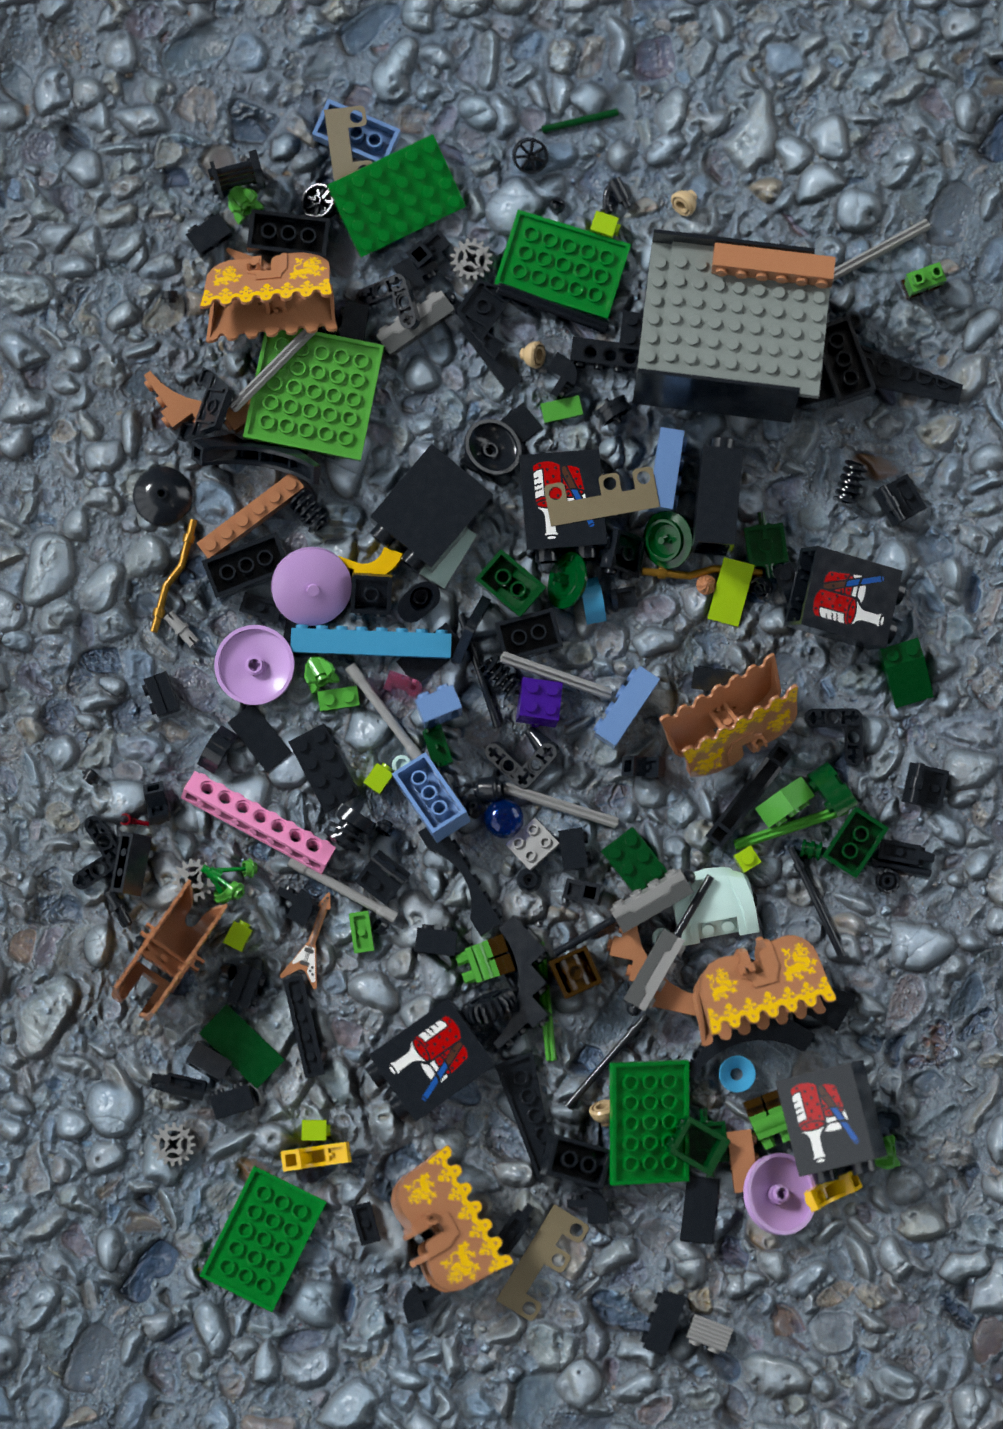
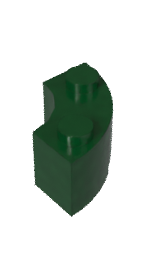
M828 762L807 775L810 779V782H808L810 788L814 793L818 792L826 802L824 806L830 814L834 813L839 817L858 804L847 785L842 783L838 773Z

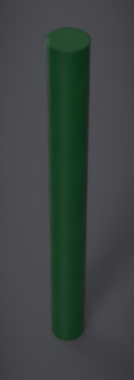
M616 108L541 126L542 133L619 116V111Z

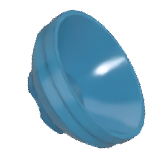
M743 1056L729 1057L720 1066V1082L731 1092H744L755 1081L756 1072L754 1065ZM739 1068L742 1071V1078L733 1080L730 1075L731 1070Z

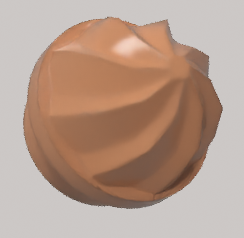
M703 575L698 578L696 588L701 594L709 595L714 592L716 581L710 575Z

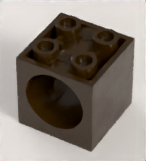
M586 945L548 962L564 1000L602 983Z

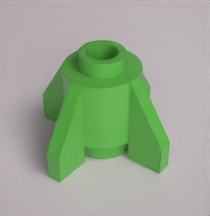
M243 186L234 187L228 195V207L234 213V218L239 225H242L246 218L245 216L251 214V209H264L263 205L256 200L258 197L256 192Z
M313 656L305 664L304 678L307 684H309L312 694H315L320 687L327 685L329 682L338 683L340 681L338 675L334 672L333 664L323 657Z
M895 1136L883 1137L887 1156L874 1159L876 1166L884 1169L900 1166L894 1146Z

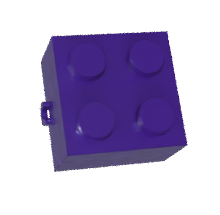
M523 677L519 685L516 722L532 724V727L536 728L540 726L555 728L559 722L563 683Z

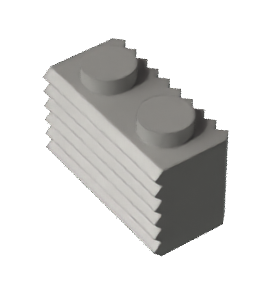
M694 1314L686 1338L690 1339L688 1343L698 1347L702 1343L709 1346V1351L719 1354L720 1351H726L733 1328Z

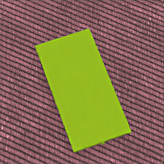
M726 557L723 558L707 619L722 622V624L739 626L755 565Z

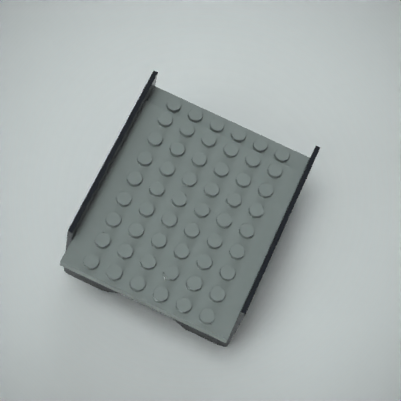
M654 229L648 263L643 313L623 311L618 351L632 354L638 353L632 404L791 423L798 397L815 399L819 397L830 287L799 286L796 283L789 282L781 284L772 280L740 279L731 275L718 276L711 273L712 257L715 243L814 254L815 248Z

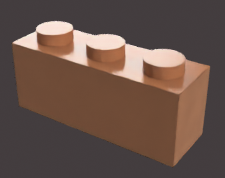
M751 1129L726 1132L727 1139L731 1140L728 1145L734 1193L743 1192L746 1175L751 1166L759 1159L758 1153H754L753 1145H757L755 1132L751 1133Z

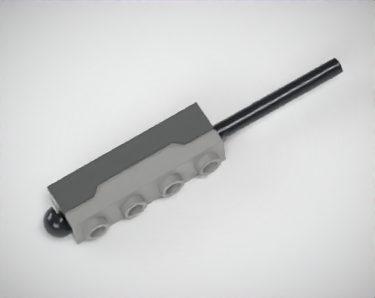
M441 290L438 293L436 291L432 292L426 297L427 300L422 304L416 303L420 316V325L416 329L404 328L398 316L394 319L392 325L389 327L385 325L377 331L376 338L378 342L376 344L384 345L385 352L392 358L455 314V309L452 305L456 303V295L450 291L444 294ZM410 317V320L407 321V323L411 324V320H413V317Z
M675 868L665 873L666 877L660 880L654 879L642 891L637 889L630 894V898L624 901L620 899L612 904L613 907L610 910L613 915L553 951L558 957L618 923L623 933L627 932L694 893L688 882L690 881L691 884L695 882V873L691 870L682 872L680 868L678 870Z
M707 874L674 933L663 929L623 999L632 1004L631 1006L627 1005V1012L631 1016H638L641 1011L645 1012L647 1008L651 1010L656 1001L653 996L656 991L661 992L666 983L663 980L666 973L671 974L676 965L673 963L677 955L681 957L686 948L683 945L685 940L681 939L682 933L714 877Z

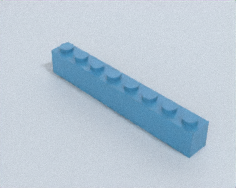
M297 624L296 628H291V650L293 653L451 659L452 634H448V630H436V633H428V629H416V632H408L407 628H396V632L388 631V628L376 627V631H368V627H356V630H348V626H336V629H328L326 625H316V629H310L308 625Z

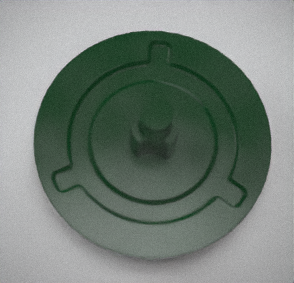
M662 511L655 514L648 521L643 538L646 539L645 551L650 560L657 566L665 569H672L682 565L692 551L693 540L692 531L686 519L676 512Z
M574 552L563 554L559 558V562L555 563L551 569L547 590L549 599L556 608L567 609L573 606L585 591L588 579L584 559L579 554Z

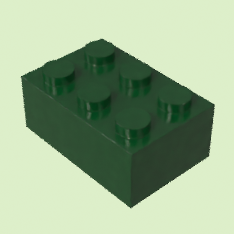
M854 806L820 858L855 880L889 828Z
M633 826L600 852L631 893L637 889L642 891L648 887L647 884L649 882L666 877L665 873L668 872Z

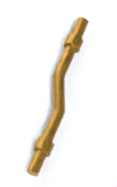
M190 519L187 532L183 535L182 542L184 543L178 565L162 584L157 606L153 610L152 616L154 618L150 632L158 633L161 618L163 619L165 615L164 607L169 588L186 567L191 544H194L196 537L194 536L197 520Z
M714 564L691 572L667 570L661 567L658 569L643 567L642 575L658 577L657 579L676 578L691 580L715 572L720 573L722 565ZM754 568L752 576H762L763 569Z

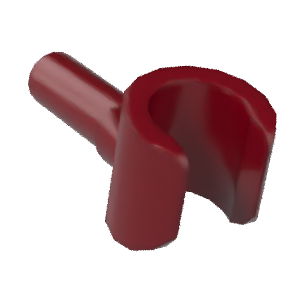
M126 813L122 814V816H128L129 818L127 823L120 822L124 826L132 824L149 826V821L135 819Z

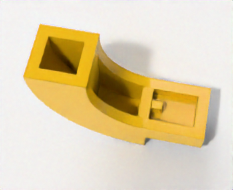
M384 547L381 555L375 561L366 564L338 557L344 562L349 573L352 571L353 573L390 575L400 564V558L403 554Z
M349 1141L280 1151L283 1172L352 1162Z
M852 1170L838 1175L839 1179L821 1183L806 1190L804 1195L807 1206L814 1212L839 1198L863 1188L858 1175L853 1176Z

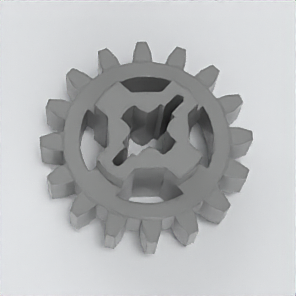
M466 238L465 244L459 241V248L453 247L455 254H450V258L454 260L450 262V266H456L453 273L459 272L460 279L466 276V282H469L470 278H473L476 282L477 276L483 279V272L489 273L490 269L487 266H492L493 264L492 261L488 260L493 258L491 253L487 254L490 250L489 246L484 248L483 241L477 244L476 238L473 239V242ZM462 253L463 260L458 263V257ZM468 256L472 259L475 258V264L471 261L468 262ZM484 257L485 262L484 265L481 267L479 262Z
M191 858L189 864L182 861L183 867H176L179 871L178 874H172L176 878V881H173L172 884L177 885L174 891L179 892L182 889L181 876L185 878L186 883L191 876L196 877L197 875V881L199 882L197 885L193 883L192 889H200L201 892L193 894L195 902H198V897L205 900L204 894L208 893L211 895L212 892L209 888L215 886L209 878H207L206 885L203 883L202 876L204 873L200 871L203 866L201 865V860L198 859L194 863ZM191 867H198L195 872H188L186 870Z
M173 1122L172 1127H170L166 1123L165 1130L158 1128L160 1134L153 1135L157 1141L152 1142L151 1145L156 1146L157 1149L152 1152L159 1153L157 1160L163 1158L164 1165L169 1161L172 1167L175 1166L176 1161H178L179 1165H183L182 1159L189 1161L190 1159L187 1155L194 1154L191 1147L196 1146V1144L191 1143V1140L195 1136H189L190 1128L183 1130L184 1124L177 1127L176 1122ZM174 1130L181 1133L177 1136H171L168 1132ZM181 1138L177 1143V1149H169L171 1145L170 1140L175 1141ZM185 1138L187 1140L186 1151L183 1148V1141L185 1140ZM161 1139L165 1141V1148L162 1150L160 1146ZM170 1153H176L180 1157L170 1158L167 1155H169Z

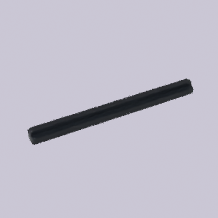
M502 282L497 286L496 293L601 333H606L609 323Z

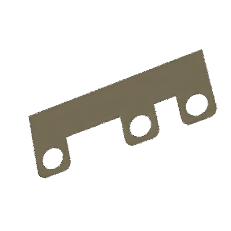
M363 106L324 110L335 181L358 170L361 165L372 163L370 160L353 162L348 128L365 126L367 123L366 112ZM354 110L360 111L363 115L359 123H354L350 119V114Z
M651 467L635 469L632 473L635 489L622 491L620 478L617 473L601 475L599 477L600 496L567 501L563 483L546 485L544 492L551 526L660 507L653 469ZM641 471H646L650 475V480L646 484H641L637 480V475ZM608 477L616 480V487L612 490H607L603 485L604 480ZM553 487H558L562 491V496L557 500L549 496V491Z
M554 1204L496 1301L529 1321L534 1320L541 1309V1303L527 1295V1291L544 1264L559 1273L565 1270L571 1257L555 1245L562 1234L577 1243L581 1242L589 1230L588 1225ZM573 1224H580L583 1227V1233L579 1237H574L570 1233V1228ZM558 1253L562 1254L565 1258V1263L560 1267L552 1263V1257ZM526 1302H532L536 1306L535 1312L531 1315L523 1312V1305Z

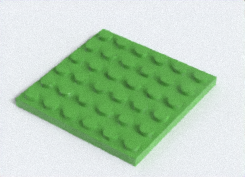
M299 329L295 335H288L286 331L281 330L275 337H268L264 332L256 376L303 329ZM316 332L251 398L243 438L361 462L384 345Z

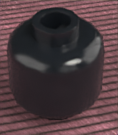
M496 776L479 778L477 785H474V795L482 803L498 802L501 796H504L503 781L499 780Z

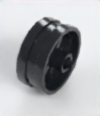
M526 137L521 139L512 150L514 165L526 174L539 173L548 163L549 153L547 147L536 138ZM531 141L530 149L527 150L522 144ZM534 142L539 143L542 147L533 152ZM519 147L525 152L524 155H516ZM544 150V159L536 156V154ZM526 158L520 167L516 159ZM535 160L542 162L537 169L534 164ZM529 161L533 170L524 169Z
M317 183L311 185L302 195L301 205L306 215L330 219L335 216L338 209L333 198L332 200H326L330 192L325 184ZM321 190H327L322 196ZM316 208L314 215H312L310 211Z
M620 395L612 400L606 398L604 399L606 403L594 415L599 419L601 426H606L615 421L621 423L622 420L620 418L629 412L632 406L627 402L625 395Z

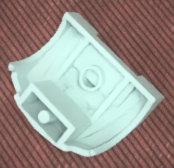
M728 867L705 868L695 871V882L693 884L690 881L688 882L694 893L673 904L676 925L678 926L708 874L714 877V880L682 933L681 939L685 940L683 945L698 944L700 939L735 932H739L740 936L759 932L757 913L749 879L746 874L733 871Z

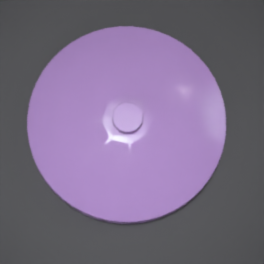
M305 547L288 554L276 567L271 582L272 596L279 611L292 622L308 626L321 625L336 618L346 607L352 590L350 573L344 562L333 552L320 547Z
M261 625L244 626L231 632L221 642L215 656V675L220 687L232 699L246 705L267 704L279 698L291 684L295 671L294 654L285 638L275 630Z
M774 1153L758 1159L749 1169L743 1189L745 1206L754 1223L765 1232L773 1235H789L803 1229L814 1214L810 1207L807 1206L804 1195L806 1190L816 1186L812 1174L799 1177L795 1158L790 1154Z

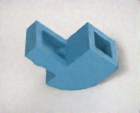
M598 577L587 579L585 591L581 596L587 625L607 621Z

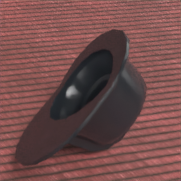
M429 581L412 585L399 600L397 608L400 618L409 623L422 619L438 605L440 601L439 588Z

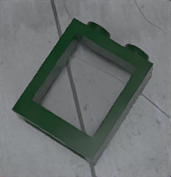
M685 1115L684 1118L681 1117L677 1122V1131L674 1136L671 1135L667 1140L665 1151L704 1174L711 1176L731 1140L690 1116ZM691 1124L717 1139L703 1165L677 1151Z

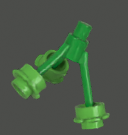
M249 858L247 861L242 862V867L214 868L212 866L210 868L204 864L200 871L205 873L206 877L216 887V890L213 892L214 901L225 904L230 900L240 899L244 895L245 890L242 883L234 881L229 884L222 879V873L242 871L244 877L252 878L254 874H257L258 867L257 863Z

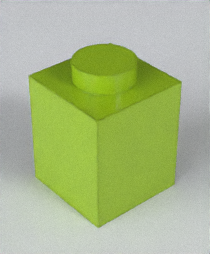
M596 211L590 232L613 238L614 235L618 236L621 227L618 224L619 218Z
M376 763L364 780V785L381 795L393 778L391 773L393 769L385 763H382V765Z
M751 845L732 857L743 874L761 863Z
M242 920L239 923L234 921L223 943L243 952L253 930L249 929L251 925Z
M302 1120V1140L326 1141L327 1136H331V1124H327V1120Z

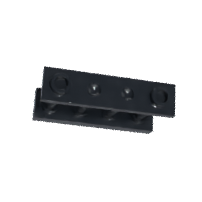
M256 149L248 151L250 158L240 163L216 169L214 161L210 162L211 168L208 169L211 181L215 180L212 186L215 195H219L220 200H224L222 191L233 189L234 187L253 183V185L257 184L258 190L266 188Z

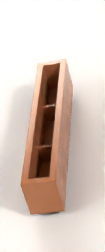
M715 243L711 273L718 276H736L740 279L756 278L758 281L772 280L781 284L789 282L796 283L799 286L814 285L818 288L831 287L833 283L836 257Z
M288 474L198 541V547L207 559L225 552L289 504L291 499L298 492L305 489V487L296 476Z

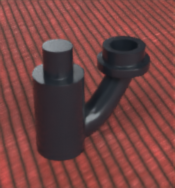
M617 177L609 181L603 192L602 209H600V212L611 214L614 211L613 204H609L612 193L618 204H622L625 210L632 207L629 202L631 197L621 178Z

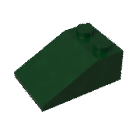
M502 549L475 578L476 583L520 618L547 588Z
M918 638L888 646L886 649H879L877 653L895 709L934 697L924 654Z

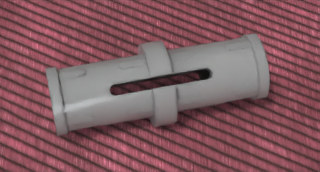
M173 610L164 617V620L175 630V634L180 636L189 648L194 647V643L197 644L200 641L188 628L189 625L183 623Z

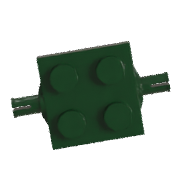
M765 511L757 512L759 524L754 527L743 528L748 563L755 565V567L765 568L767 578L774 579L773 567L777 564L789 562L783 523H767Z
M704 1108V1115L703 1109H699V1122L727 1138L725 1121L714 1122L708 1120V1108ZM692 1124L689 1127V1158L703 1165L717 1139ZM728 1147L719 1162L729 1161Z

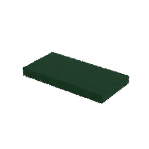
M228 1004L199 1032L216 1051L232 1061L231 1065L256 1089L285 1061Z

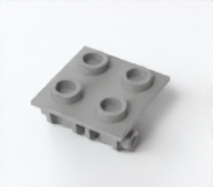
M534 818L505 845L531 871L550 852L556 849L560 843Z

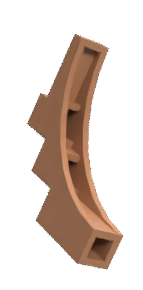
M151 371L144 375L146 379L144 382L145 386L150 392L155 391L158 395L155 399L162 408L166 406L161 411L163 415L161 420L167 428L171 426L175 431L192 417H194L192 422H195L202 401L187 398L172 391L162 384ZM250 400L238 412H234L230 407L228 408L224 425L229 431L233 430L237 434L245 428Z
M635 926L625 933L619 927L618 933H622V936H613V940L609 939L606 951H610L609 956L632 961V965L628 964L626 976H629L628 981L633 982L647 955L640 941L638 927ZM664 978L663 980L666 983L661 992L656 991L653 996L656 1001L652 1007L696 1016L692 999L693 994L680 989Z

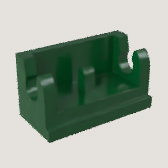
M441 724L424 729L422 733L431 761L436 768L453 764Z

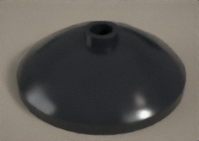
M483 419L474 423L465 435L464 449L470 463L482 473L491 476H501L509 473L517 466L519 455H521V444L516 433L505 423L495 419Z
M159 466L147 470L138 478L133 489V503L137 512L144 520L154 525L167 526L180 521L188 513L192 504L193 494L189 481L180 471L171 467ZM164 491L165 495L163 497H159L158 492Z

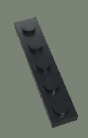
M304 976L285 979L283 984L305 1079L326 1074Z

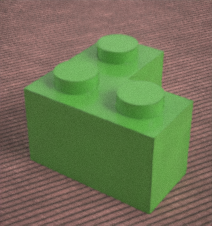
M801 776L755 809L768 828L774 824L778 827L787 821V815L791 818L800 810L810 805L809 800L815 795Z

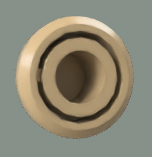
M692 190L675 192L671 196L672 206L680 215L691 216L696 209L697 195Z
M531 342L520 350V359L524 360L529 367L539 369L543 365L546 351L542 342Z
M610 1100L598 1101L589 1109L590 1116L604 1127L610 1125Z

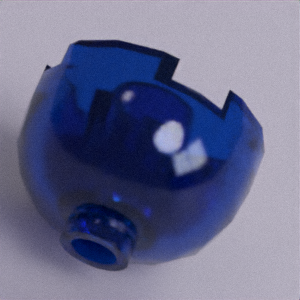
M500 799L492 802L487 807L484 814V823L487 830L493 836L499 839H508L515 836L521 830L524 823V814L516 802L510 799Z

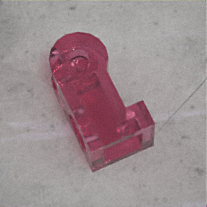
M392 670L389 671L383 688L386 691L392 692L394 687L405 691L411 697H417L423 689L422 684L417 679Z

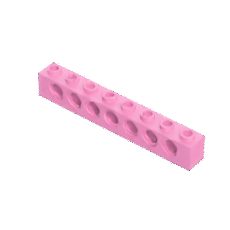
M195 771L183 789L181 799L320 874L324 872L333 857L336 847L329 841L316 837L311 831L303 830L294 822L281 818L277 813L268 811L259 803L244 798L242 794L231 791L224 784L209 779L203 773ZM309 848H313V849H315L316 851H315V852L310 851Z

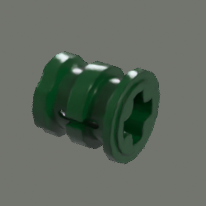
M803 839L800 857L808 856L809 859L814 857L819 861L823 842L816 844L815 841L807 842L806 839Z

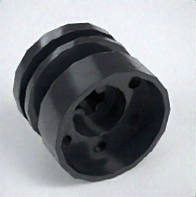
M340 803L334 813L340 820L339 824L329 821L328 824L335 828L333 832L325 828L323 833L338 846L359 854L362 849L356 846L355 842L357 841L365 845L366 842L359 835L363 833L370 836L376 823Z

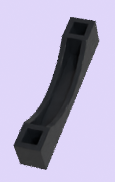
M778 741L704 838L720 850L787 764L794 752Z
M426 827L420 830L418 833L428 850L448 859L464 877L471 897L470 920L479 935L482 936L499 926L502 916L497 908L492 909L489 904L492 901L487 891L482 892L479 885L482 883L476 873L472 875L468 869L471 865L466 856L462 858L458 851L461 848L455 839L451 841L450 837L447 836L436 843Z

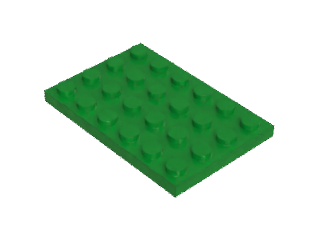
M434 134L426 136L326 185L359 257L370 254L466 207Z
M517 210L494 284L498 285L502 282L573 310L608 320L631 244Z
M689 1060L610 1063V1185L689 1181V1164L665 1151L667 1140L671 1135L674 1136L677 1131L676 1124L681 1117L684 1118L685 1115L689 1116ZM689 1128L677 1148V1151L689 1157Z
M254 1165L200 1277L273 1312L327 1201Z

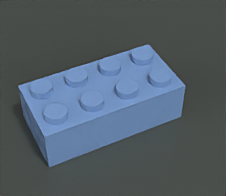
M327 99L312 133L314 141L329 147L324 110L347 106ZM356 110L352 111L350 114L351 121L354 123L361 122L363 118L362 113ZM366 115L367 123L365 126L348 128L352 157L361 161L370 160L373 163L394 152L401 137V129Z
M660 428L653 470L660 507L648 509L647 512L659 513L676 510L679 495H675V492L679 491L682 476L678 475V472L682 471L685 456H681V452H685L687 444L684 430Z
M641 666L637 670L633 668L627 677L629 683L627 686H621L615 696L618 698L615 703L611 701L605 710L607 715L605 719L600 718L593 729L596 731L594 737L615 749L660 679Z
M448 683L437 687L436 692L430 694L429 691L418 695V699L415 700L416 708L425 729L462 716V706L453 685L448 686Z
M426 752L392 773L396 784L436 843L471 822L467 811Z

